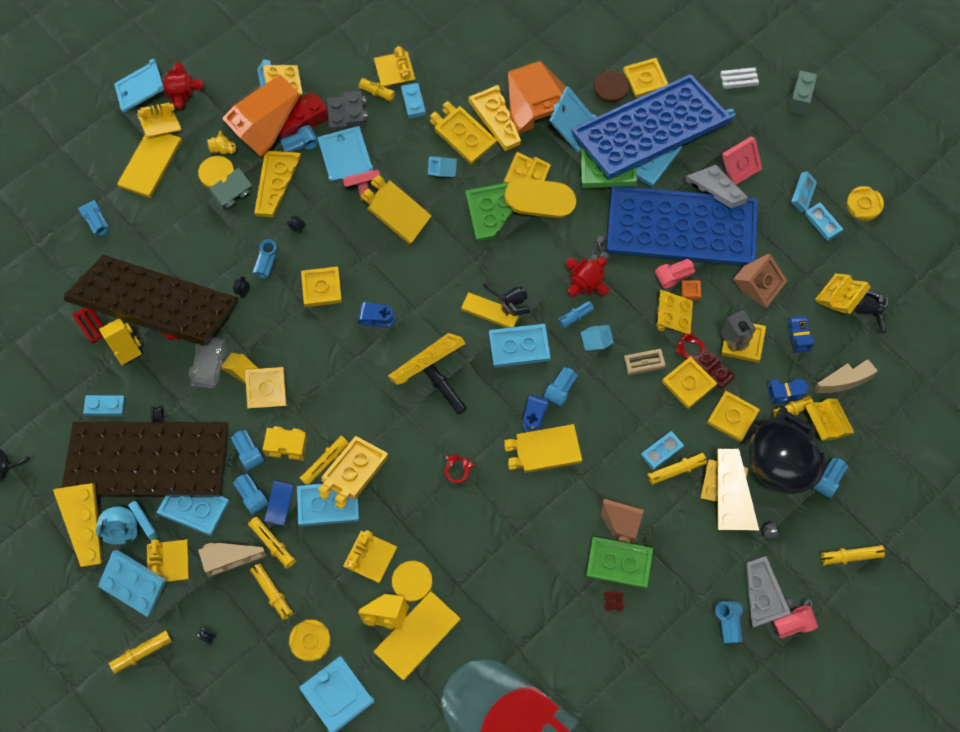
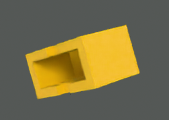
M116 319L99 329L121 366L142 354L138 348L141 344L136 336L131 337L130 334L133 331L128 323L123 324L121 319Z
M278 426L267 428L263 452L267 457L281 458L282 455H289L288 459L304 461L308 443L307 434L301 429H292L291 431Z

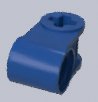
M363 302L360 306L358 323L364 326L389 328L395 323L393 309L389 305Z
M529 395L523 419V429L525 432L540 429L543 416H545L548 399Z

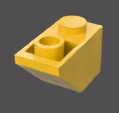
M384 594L359 609L358 614L363 623L368 626L379 625L388 629H402L409 606L404 596Z

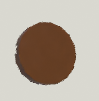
M604 71L595 79V95L604 102H619L628 93V80L620 72Z

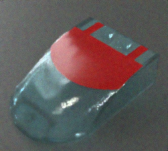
M475 660L461 666L451 675L443 691V714L452 732H571L578 724L576 719L541 690L506 665L493 660Z

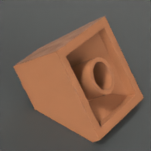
M767 254L745 265L733 279L742 293L763 307H768L787 282L771 254Z
M604 499L600 515L611 534L619 542L634 544L644 510Z

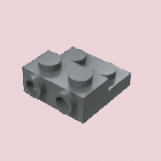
M361 91L344 92V97L327 98L330 132L346 130L357 126L360 129L365 128L364 121H368L367 110H363V106H366L365 95L362 96Z

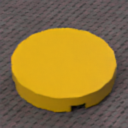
M210 157L200 165L198 170L199 179L209 189L220 180L224 183L227 175L234 171V167L231 161L225 157Z
M868 186L857 187L848 195L846 200L847 210L856 219L862 221L873 220L881 214L884 207L881 194L878 191L871 190L872 188Z
M406 561L400 564L392 576V587L396 595L404 596L407 602L424 599L431 591L433 585L432 574L428 567L417 561Z
M305 620L297 624L289 637L291 651L298 659L304 662H314L321 659L327 654L331 644L329 630L323 623L317 620Z

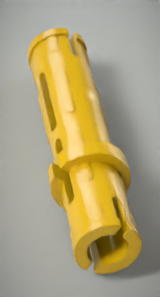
M340 436L299 477L305 485H309L333 460L338 458V455L348 446L349 442L343 436Z
M700 453L688 459L682 458L678 463L648 473L649 482L651 485H654L684 472L690 473L692 469L706 465L707 460H704L706 457L703 453Z
M259 517L253 518L248 523V526L253 529L271 550V555L277 557L286 569L296 562L295 558L285 549L284 543H280Z
M882 545L850 550L842 548L835 552H822L821 558L829 557L830 559L821 561L824 566L836 563L844 565L851 561L884 558L885 552L876 553V551L884 550Z
M261 563L256 564V569L252 567L250 572L269 598L270 605L274 606L281 616V619H288V614L292 616L294 612L284 600L285 596L278 591Z
M165 630L132 650L128 649L125 651V654L110 661L109 665L114 674H117L130 665H136L137 661L171 643L172 640Z

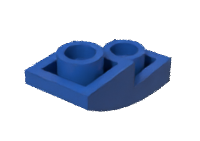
M274 480L264 521L279 525L285 524L293 490L292 484Z

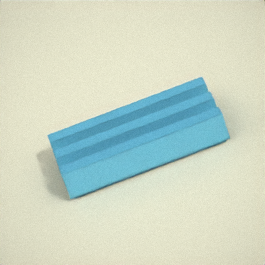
M135 501L128 504L150 540H157L159 536L139 504Z

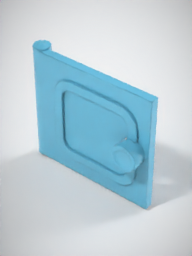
M151 59L148 65L114 83L122 112L131 109L164 90L155 59Z
M568 86L565 88L559 102L555 104L550 122L575 151L580 153L581 145L573 137L571 129L597 116L591 114Z
M359 126L317 137L330 182L373 170Z
M341 656L299 687L328 728V732H337L375 702L374 698L368 694Z

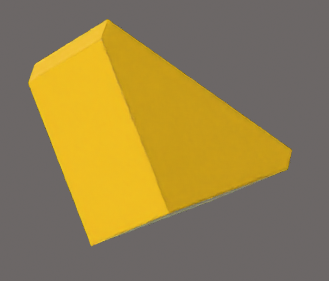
M231 353L220 367L244 384H246L245 370L259 369L244 354Z

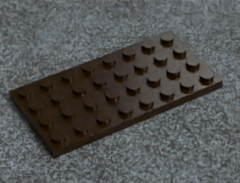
M102 255L64 294V301L205 346L236 307L238 297Z
M73 422L61 488L94 483L96 497H220L229 425L227 422Z

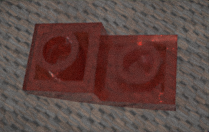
M707 348L694 359L717 383L716 386L721 390L735 379V374L722 365L721 359Z

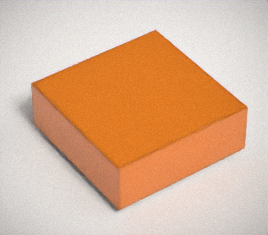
M682 280L681 296L689 300H701L700 281Z

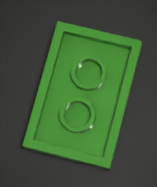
M593 537L586 578L647 589L653 548Z

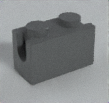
M742 310L727 317L721 335L732 352L737 351V349L742 351L750 345L749 343L753 338L756 328L745 311Z

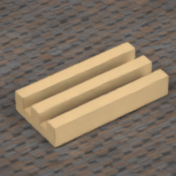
M661 349L625 355L623 358L628 375L664 369L666 367ZM657 355L659 356L658 358L645 359V360H641V361H637V362H632V363H630L631 360H636V359H641V358H646V357H652V356H657Z

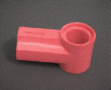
M686 259L671 266L664 264L655 270V274L662 287L667 289L674 286L679 280L694 275L695 270L692 261Z
M809 605L799 607L792 614L773 621L774 629L780 639L797 632H809L818 627L812 608Z

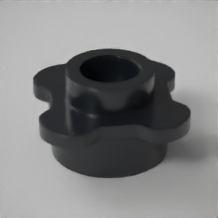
M241 276L235 280L233 291L235 294H239L241 298H245L246 293L249 292L250 285L249 282H246L245 277Z

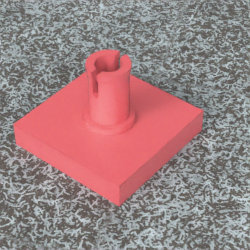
M753 137L747 138L722 153L727 176L735 185L762 170L756 139Z
M374 169L343 177L342 182L345 187L357 185L361 196L364 191L369 189V180H373L380 173L379 170Z

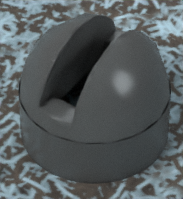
M774 522L763 527L762 533L766 539L779 537Z

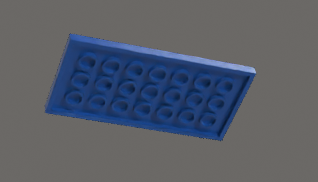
M690 74L572 128L571 131L573 137L605 175L611 179L730 123L731 116Z
M612 187L606 252L745 266L756 260L758 199L748 198L747 203L731 209L716 200L712 194L635 187Z

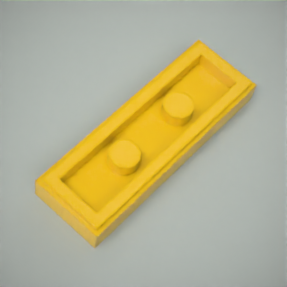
M469 292L461 307V311L505 328L515 327L520 316H512L510 313L507 316L501 309V304Z

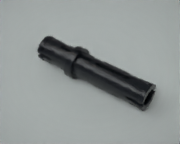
M434 364L423 370L433 382L434 388L441 392L456 414H462L467 409V406L448 384L447 378L444 375L442 376Z

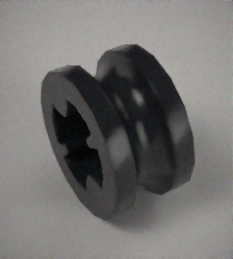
M295 215L291 217V221L287 222V225L297 233H300L302 231L301 228L306 226L304 221Z
M155 406L151 407L152 423L157 421L164 422L163 406L158 408Z
M200 627V633L195 635L209 645H212V639L217 637L203 627Z

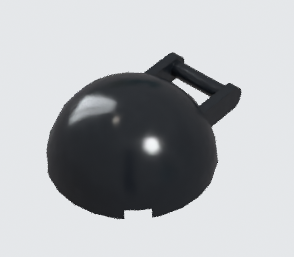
M782 406L777 412L775 420H767L757 428L749 445V462L756 477L769 489L779 493L795 494L807 491L820 482L825 472L826 462L824 452L821 453L817 443L812 441L816 432L814 423H807L788 412L787 408ZM784 418L792 422L793 424L799 426L800 428L804 429L806 433L799 429L797 426L784 422Z

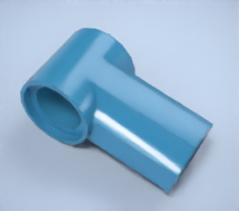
M303 126L296 134L280 140L284 152H295L303 148L310 150L315 148L319 142L311 126Z
M95 200L78 208L95 236L107 234L110 228L101 215L102 212Z
M267 239L260 244V253L253 270V274L259 278L266 279L270 277L274 262L279 256L276 243L273 240ZM273 249L272 252L266 253V250Z
M564 367L554 383L548 386L543 398L561 407L578 375L574 370Z
M240 430L231 437L246 471L264 463L258 448L254 446L246 430Z
M833 457L826 467L822 479L813 487V490L831 499L839 487V481L848 468L846 463L839 458Z
M248 474L236 478L233 484L244 499L243 502L252 515L268 506V501L262 492L257 489Z
M737 601L719 602L715 612L721 620L723 643L742 642L740 617L743 614L741 604Z

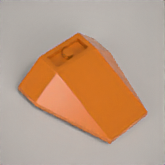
M541 61L508 71L510 115L518 134L534 129V120L552 115L555 104L559 102L566 88Z
M279 74L235 104L222 119L247 145L262 157L274 144L300 93Z

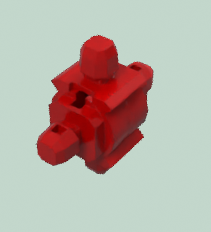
M175 63L173 70H168V76H164V82H162L164 90L159 93L165 92L166 97H171V102H173L175 109H182L184 102L190 101L189 96L194 95V90L204 89V82L201 79H194L193 81L191 74H187L183 64Z
M602 256L595 261L591 259L587 261L584 258L578 264L577 260L570 257L565 262V266L571 271V286L568 288L567 294L574 298L580 293L583 295L587 293L591 296L597 291V294L605 297L610 291L609 287L605 283L603 284L605 278L603 269L607 264V260Z

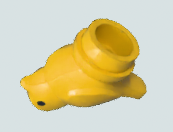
M219 131V135L216 138L212 137L207 140L210 154H217L218 152L221 154H233L237 150L235 143L230 142L223 135L222 131Z

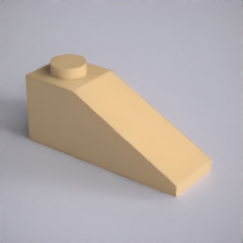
M208 543L198 550L204 571L208 577L267 556L263 547L225 543Z

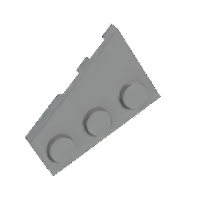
M717 165L686 176V182L698 185V189L703 192H710L716 200L731 209L747 203L748 197Z
M767 557L748 562L746 564L751 629L791 614Z

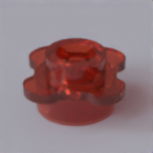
M606 591L604 593V598L606 599L604 609L606 611L617 610L621 612L624 610L623 592Z

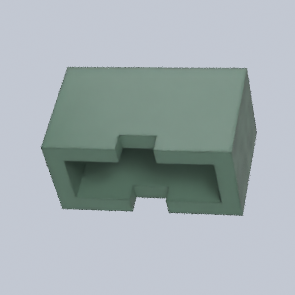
M800 70L788 111L806 115L817 74Z
M237 168L227 175L224 183L220 180L210 187L208 192L221 209L224 207L228 209L236 203L235 200L240 196L244 198L250 193L252 184L242 171Z

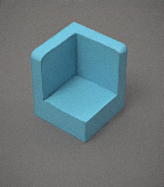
M429 157L428 175L455 177L457 159Z
M609 325L589 327L581 332L586 351L605 349L614 343Z

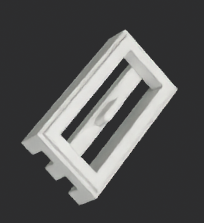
M756 68L721 71L720 74L723 89L758 86L759 83Z

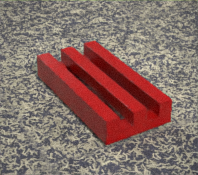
M80 308L78 313H72V316L91 344L103 338L102 333L99 334L86 316V313L89 312L98 327H103L91 309ZM82 316L96 337H91L79 317Z

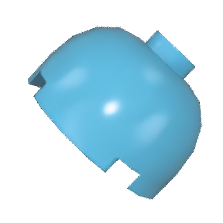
M121 506L108 508L101 513L97 520L96 535L97 537L99 535L103 537L102 541L106 543L125 544V540L131 539L132 541L137 536V519L133 512Z

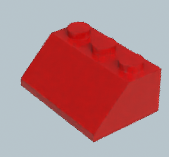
M310 92L296 101L278 135L280 140L296 134L303 126H311L313 129L329 120L327 108L318 95Z

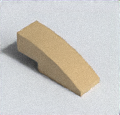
M868 359L854 369L847 363L817 383L813 391L815 393H833L852 389L871 380L878 370Z

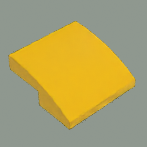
M516 152L503 184L517 178L544 181L551 164L537 157L531 159Z
M835 273L816 297L815 301L832 310L850 314L871 287L868 282L854 281L850 275Z
M838 399L811 402L805 406L822 441L854 434Z

